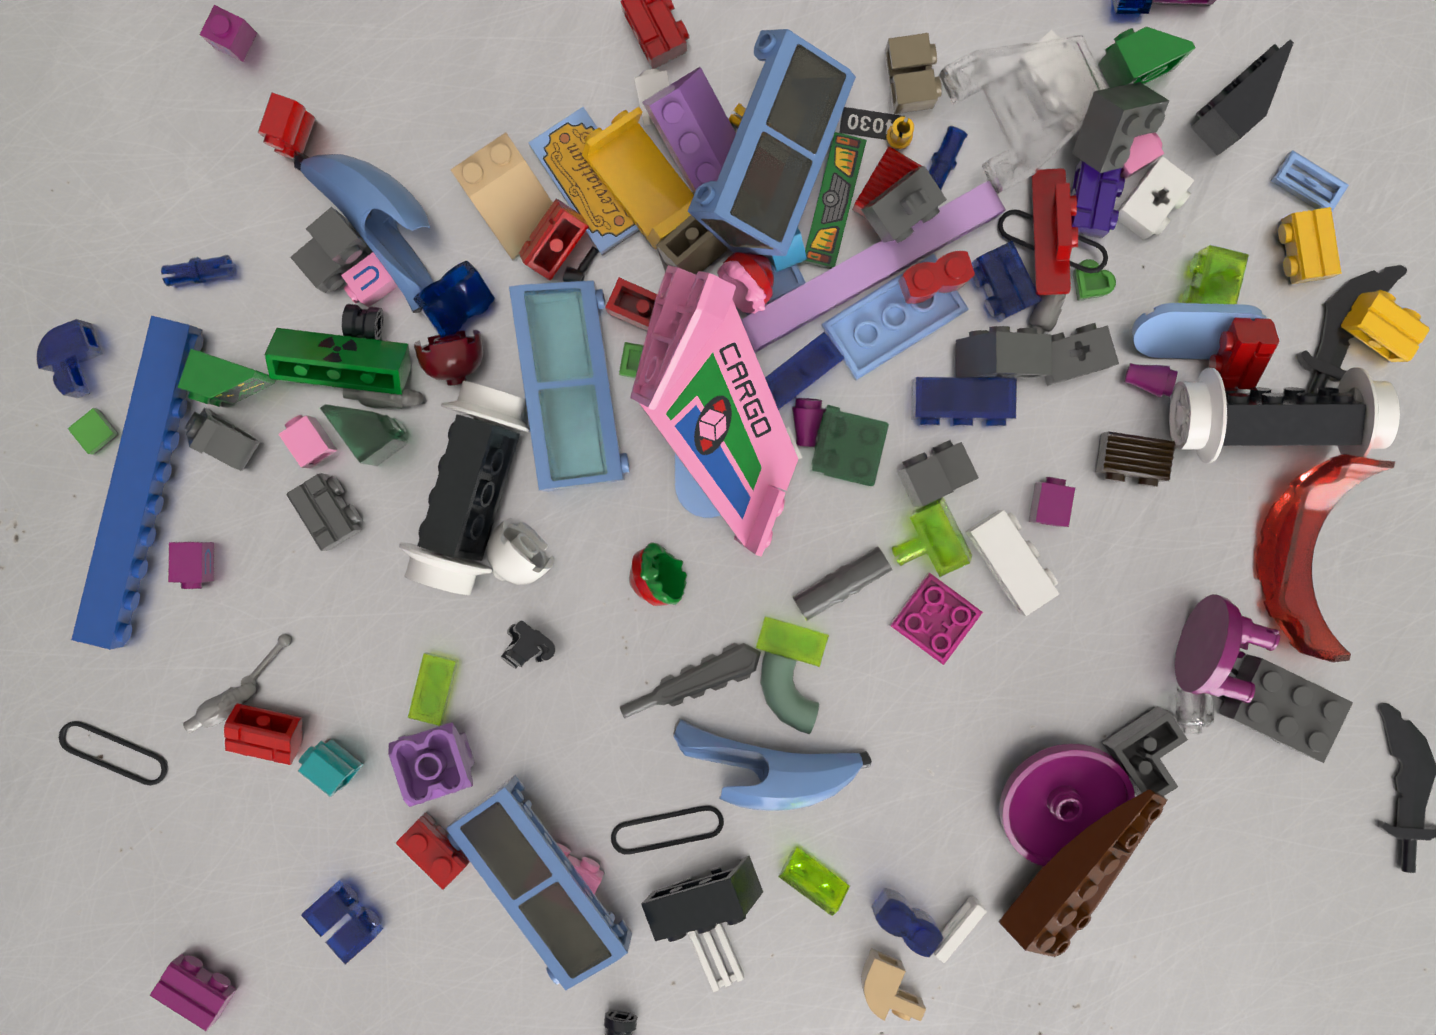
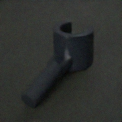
M592 246L579 264L578 269L567 266L563 275V281H584L585 272L599 250Z

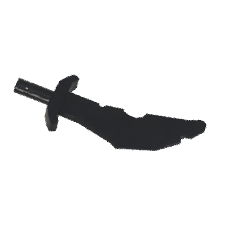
M1402 265L1385 267L1380 273L1373 270L1350 279L1325 303L1327 311L1324 330L1316 357L1311 356L1307 350L1297 354V358L1305 370L1315 374L1308 393H1317V388L1326 387L1328 380L1340 382L1343 375L1347 372L1340 367L1350 345L1348 340L1355 336L1343 329L1341 324L1348 312L1352 310L1351 307L1357 297L1362 293L1375 292L1377 290L1389 292L1394 284L1407 273L1406 267Z
M1381 703L1378 706V710L1383 718L1391 756L1396 757L1400 762V770L1395 778L1397 790L1401 793V797L1398 798L1397 825H1390L1380 821L1378 827L1390 836L1402 839L1401 871L1416 873L1417 840L1430 841L1436 838V825L1424 827L1426 806L1436 777V763L1426 737L1410 720H1403L1401 712L1389 703Z

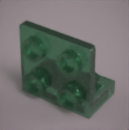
M827 405L822 417L809 472L870 487L874 486L889 424L884 421L842 412L839 407Z

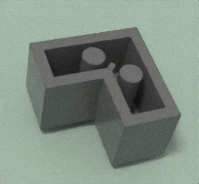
M1141 82L1094 91L1072 154L1100 173L1123 168L1129 159L1134 138L1158 131L1164 122L1165 111L1170 100Z
M331 206L306 228L313 238L290 258L317 289L326 293L328 290L334 291L345 282L341 275L373 253V251L348 219Z
M1009 326L989 327V331H970L969 337L956 339V379L989 380L1002 377L1036 378L1052 375L1051 334H1037V328H1019L1017 332H1010Z
M948 440L933 447L932 449L935 454L929 457L924 452L902 462L905 468L897 472L914 507L925 506L979 478L962 442L953 445L951 440Z
M1157 706L1102 742L1109 754L1121 765L1128 775L1137 796L1149 789L1165 796L1178 788V785L1160 760L1161 757L1188 740L1170 711Z

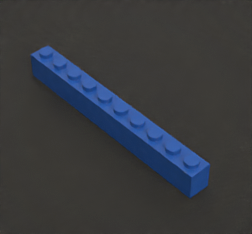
M151 315L71 639L73 641L111 650L124 647L131 637L132 625L130 621L132 613L136 610L140 601V593L138 592L140 581L144 578L148 569L146 556L148 548L155 540L156 529L154 524L156 516L161 512L164 504L162 496L163 487L171 475L172 466L169 463L172 451L177 448L180 435L177 431L180 419L185 416L187 411V400L185 399L187 390L178 388V384L190 349L197 351L202 349L203 337L201 335L202 329Z

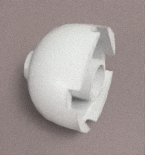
M508 518L494 530L488 541L486 553L492 573L497 579L512 584L526 585L533 583L553 567V556L549 559L547 558L544 551L548 546L533 529L523 522H520L517 526L511 524L513 519Z

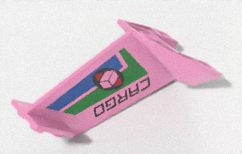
M668 265L656 296L630 398L640 404L731 528L735 534L734 540L755 555L762 557L764 549L771 543L773 536L772 528L776 517L782 513L785 504V492L778 488L787 491L798 462V457L732 297L736 286L710 273L698 271L696 275L681 268Z

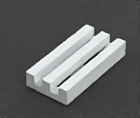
M970 896L931 943L934 955L943 963L948 960L987 913L982 903L974 896Z
M721 923L717 924L715 930L733 973L728 975L710 931L703 933L722 977L719 979L715 976L697 930L688 932L713 992L720 990L722 986L732 985V982L736 980L738 982L744 980L742 970Z

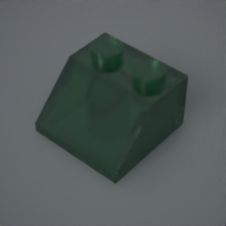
M328 404L320 408L360 464L378 466L408 444L403 436L407 432L396 417L391 419L387 414L382 415L373 411Z

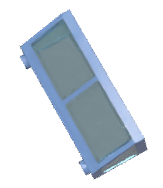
M594 280L510 286L509 291L539 490L549 492L625 480L624 473L630 472L627 453H621L618 444L600 322V309H605L606 307L603 289H597Z

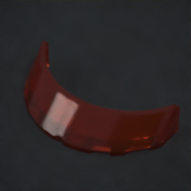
M1350 454L1334 456L1306 473H1301L1289 483L1290 487L1283 493L1278 502L1273 503L1264 520L1260 532L1261 542L1257 545L1256 554L1257 579L1261 580L1266 599L1263 603L1269 616L1275 619L1280 629L1291 641L1289 643L1302 654L1333 663L1350 661L1351 653L1333 635L1317 604L1312 579L1314 548L1324 521L1338 501L1365 479L1394 468L1395 461Z

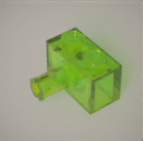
M1209 245L1195 253L1190 265V272L1193 273L1191 285L1186 287L1182 303L1237 304L1249 254Z
M944 497L913 510L909 518L918 536L892 547L894 556L899 557L897 562L900 566L927 554L939 577L970 564L973 556Z

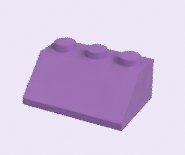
M698 67L642 102L688 186L694 193L702 184L718 180L736 135L702 68Z

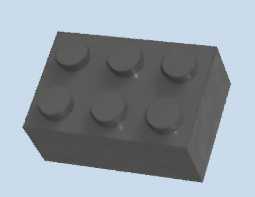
M1247 654L1236 678L1255 684L1254 697L1250 703H1243L1240 700L1226 696L1218 714L1307 757L1324 763L1353 702L1263 658Z

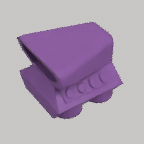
M453 722L414 735H404L398 737L399 740L389 743L388 755L403 800L409 807L423 804L426 801L473 786L471 767L475 764L466 734L458 733Z

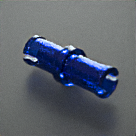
M948 126L938 152H934L930 159L933 163L928 172L940 190H942L950 170L955 169L957 165L956 157L965 138L968 136L965 131L954 126Z
M229 255L203 260L199 257H194L189 262L163 265L161 275L176 274L175 276L162 278L168 287L188 282L203 284L207 279L233 276L234 267L220 268L221 265L233 263Z

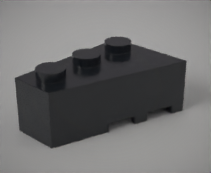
M750 855L741 858L736 868L722 872L720 866L712 869V875L697 880L688 878L652 892L641 905L654 940L659 941L667 938L669 942H673L685 937L691 931L697 930L698 934H702L714 929L720 923L727 922V925H735L744 921L746 914L763 893Z

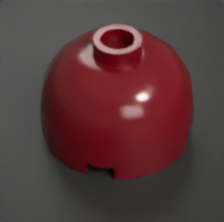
M465 330L427 337L429 344L421 346L420 340L415 342L414 348L420 367L430 377L436 380H446L448 386L462 384L463 381H467L466 376L474 373L482 362L483 342L480 331L473 330L474 336L467 337Z

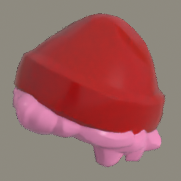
M733 253L718 269L717 274L719 278L736 286L732 297L735 307L749 314L764 311L765 305L773 295L774 274L770 261L763 255Z

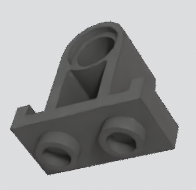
M205 407L200 414L194 412L185 426L189 447L201 454L205 452L230 467L243 471L260 442L243 430L217 417L216 413Z

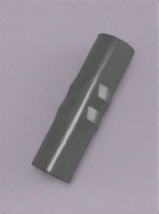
M877 546L854 561L841 566L835 572L827 574L817 583L793 596V599L806 621L831 606L843 602L850 595L858 593L865 586L892 571V568L881 549Z

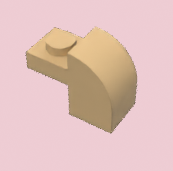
M871 948L861 974L862 989L871 1011L884 1021L890 1009H892L894 1015L901 1019L910 1021L911 1018L921 1021L926 1011L922 998L899 989L906 972L902 961Z

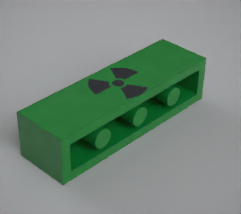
M276 328L264 354L270 379L402 395L411 370L409 344L284 328Z

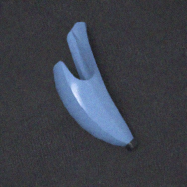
M305 154L297 155L294 159L295 169L301 171L348 219L391 275L405 296L412 312L419 313L430 304L433 280L397 228V222L411 231L421 227L431 228L423 207L415 197L390 174L369 162L344 154H323L308 157Z
M681 719L675 724L673 736L685 756L754 771L760 779V784L723 787L721 796H719V799L753 810L783 811L817 804L835 796L856 777L860 769L869 768L872 762L867 751L860 753L800 754L749 745L716 736Z

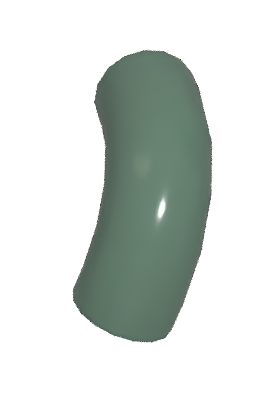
M765 651L760 684L766 704L781 722L800 732L810 734L818 715L819 702L807 699L795 688L793 676L797 661Z

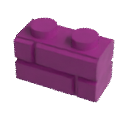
M181 954L168 965L150 996L204 1031H207L219 1019L226 1005L236 992V988L230 985L231 981L221 973L212 974L203 968L202 961L197 957Z

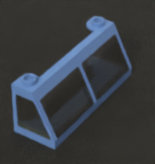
M789 29L761 30L754 46V56L759 61H765L718 180L706 182L697 188L688 212L733 253L740 252L786 257L856 76L849 68Z
M515 775L455 819L446 828L449 832L447 837L456 850L463 851L548 966L546 971L551 980L557 985L560 983L566 991L626 955L629 950L632 932L623 920L618 924H614L615 915L613 912L608 913L532 811L531 806L533 804L528 799L523 803L524 797L521 791L525 787Z

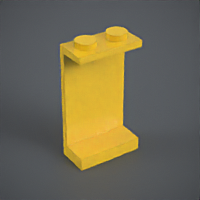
M638 106L631 112L627 110L620 112L611 121L612 125L602 130L599 127L592 131L585 138L586 143L582 156L652 247L657 249L656 245L691 216L688 209L694 194L638 123L643 112Z

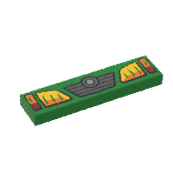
M838 132L834 133L805 249L807 260L802 262L828 269L835 267L867 142L866 139Z

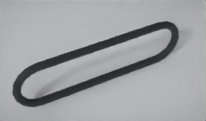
M1016 209L1003 213L998 222L1001 235L1009 241L1034 251V245L1007 234L1003 229V222L1009 215H1020L1032 221L1033 215ZM1078 235L1079 241L1094 246L1102 252L1103 261L1096 268H1087L1070 261V266L1090 274L1101 271L1108 261L1106 249L1098 242Z
M78 721L68 722L59 732V743L68 753L141 784L156 785L166 775V763L159 755ZM72 726L81 727L156 759L161 765V774L157 779L151 781L140 778L70 748L64 741V734Z
M701 806L618 824L613 829L611 843L617 852L630 855L709 839L721 832L724 818L717 808ZM701 811H712L719 819L717 829L712 833L630 850L620 848L616 842L617 832L621 828Z

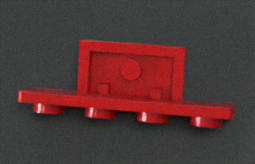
M1064 168L1033 170L1032 203L1036 294H1069L1071 290L1070 256L1072 247H1078V227H1072L1071 216H1076L1077 197L1076 195L1070 196V183H1066V170Z

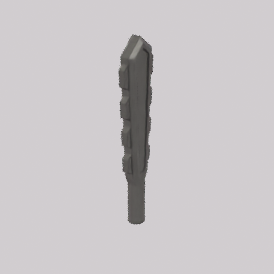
M733 643L723 648L722 654L718 656L711 654L703 658L700 665L696 667L689 665L681 669L679 676L669 675L661 679L660 685L652 693L620 706L621 713L624 718H627L655 705L669 704L676 706L683 703L684 698L687 696L695 699L703 696L706 689L711 688L716 691L726 687L730 680L740 682L748 679L751 673L757 669L761 651L745 643L740 645Z

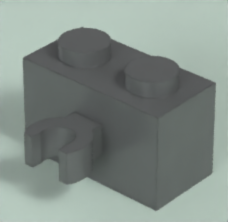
M921 166L912 169L864 206L861 211L883 243L894 240L899 243L914 232L912 226L920 220L925 223L935 217L940 212L938 206L947 199L926 167Z

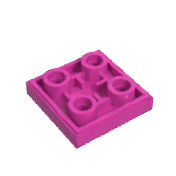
M928 572L890 623V626L944 665L983 612Z

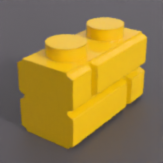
M1330 207L1296 212L1281 219V224L1278 227V238L1281 244H1285L1287 255L1283 261V269L1285 275L1290 277L1292 285L1325 280L1342 274Z
M1377 290L1360 294L1351 307L1352 310L1348 312L1342 322V328L1390 362H1409L1412 360L1419 348L1418 345L1423 342L1430 330L1428 326L1420 321L1421 315L1414 310L1398 306L1394 303L1396 298L1389 292Z

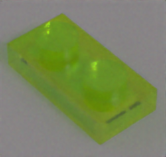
M764 616L756 648L820 667L829 635Z
M427 652L423 653L408 718L438 726L443 724L458 660Z
M798 847L790 853L778 876L831 916L839 911L850 888V885Z

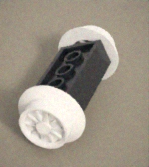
M1360 367L1349 369L1340 380L1338 388L1319 387L1317 388V393H1305L1304 388L1286 387L1283 393H1271L1272 389L1262 387L1250 388V393H1237L1238 389L1224 387L1223 380L1215 368H1206L1200 374L1197 382H1178L1173 390L1170 402L1169 424L1172 441H1175L1176 444L1175 447L1180 450L1196 449L1199 458L1204 463L1214 462L1219 456L1222 446L1337 445L1339 452L1345 460L1357 463L1362 461L1371 449H1385L1392 444L1398 431L1400 419L1399 399L1394 386L1388 381H1373L1369 373Z
M463 381L458 399L456 401L444 402L441 406L474 418L456 415L455 421L451 424L448 431L449 442L446 452L438 464L439 475L436 485L429 494L428 512L425 520L419 527L418 545L401 542L399 547L410 556L405 573L406 578L444 591L470 595L476 575L492 572V568L473 560H483L520 436L519 433L499 426L502 425L526 433H530V427L523 421L527 407L526 399L493 388Z

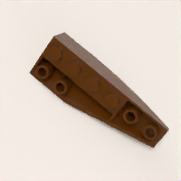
M1149 789L1116 807L1088 826L1065 845L1037 873L998 922L1025 951L1051 957L1063 954L1069 948L1070 939L1075 933L1089 924L1091 914L1098 907L1152 823L1161 815L1168 799Z

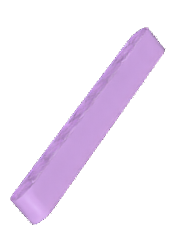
M987 181L940 207V212L929 221L923 223L920 220L912 226L914 232L905 240L899 243L895 240L883 243L881 240L767 304L764 311H758L755 314L751 313L741 319L754 353L1004 213L1006 209L991 182Z

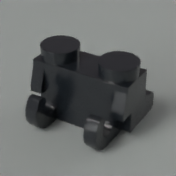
M519 621L516 625H511L507 630V634L511 636L512 641L504 650L501 658L516 669L518 666L522 667L525 662L538 654L540 649L542 653L535 658L536 662L551 659L555 654V645L540 631L532 629L524 621Z

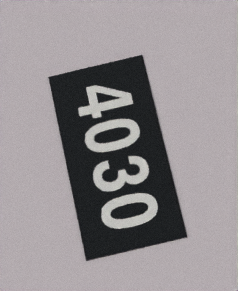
M844 107L839 133L887 140L886 135L889 127L893 125L897 118L902 116ZM899 132V138L902 137V132Z

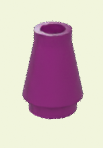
M1129 363L1124 382L1133 384L1160 398L1162 395L1170 397L1175 386L1178 371L1171 370L1170 366Z
M796 398L795 406H792L796 444L798 446H816V438L825 408H822V400Z

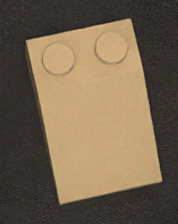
M505 132L450 170L510 258L514 260L520 256L519 251L526 241H530V235L553 202Z

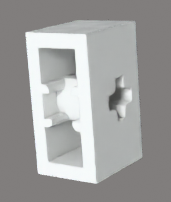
M1162 156L1152 164L1119 207L1118 221L1143 240L1152 234L1160 235L1171 221L1167 217L1174 207L1178 210L1191 195L1187 189L1194 180ZM1154 195L1159 198L1157 201L1158 206L1152 203L1155 199Z

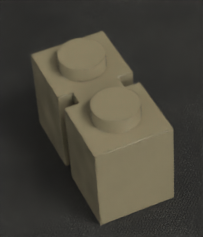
M929 33L889 38L885 54L889 79L893 78L894 83L890 84L894 114L933 109L938 97L942 95L940 77H935L934 69H932V65L937 63V51L935 44H930Z

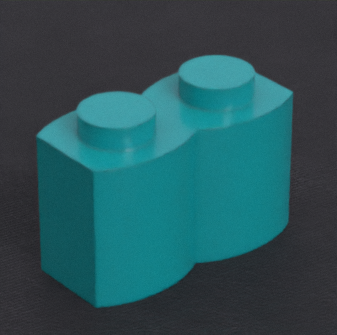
M333 739L327 743L321 740L315 747L310 746L301 756L298 762L302 766L298 772L329 797H332L352 780L363 766V763Z

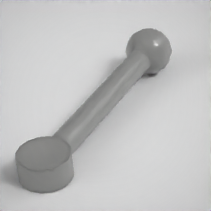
M282 634L279 636L277 645L251 675L242 678L241 685L250 682L255 686V679L283 647H287L291 643L289 635Z

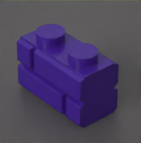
M1082 160L1076 165L1070 196L1076 195L1077 214L1076 216H1071L1072 227H1078V234L1103 238L1110 230L1115 229L1119 216V211L1114 210L1116 197H1121L1125 185V178L1120 177L1122 168L1100 173Z

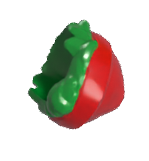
M651 542L646 548L636 552L632 558L629 575L630 586L640 598L653 606L676 605L682 599L687 584V574L681 568L683 561L676 559L661 545Z

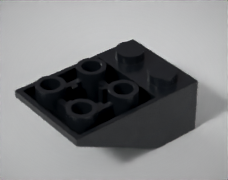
M1291 39L1280 48L1276 44L1271 46L1196 113L1200 119L1191 127L1217 156L1241 139L1267 116L1294 44Z

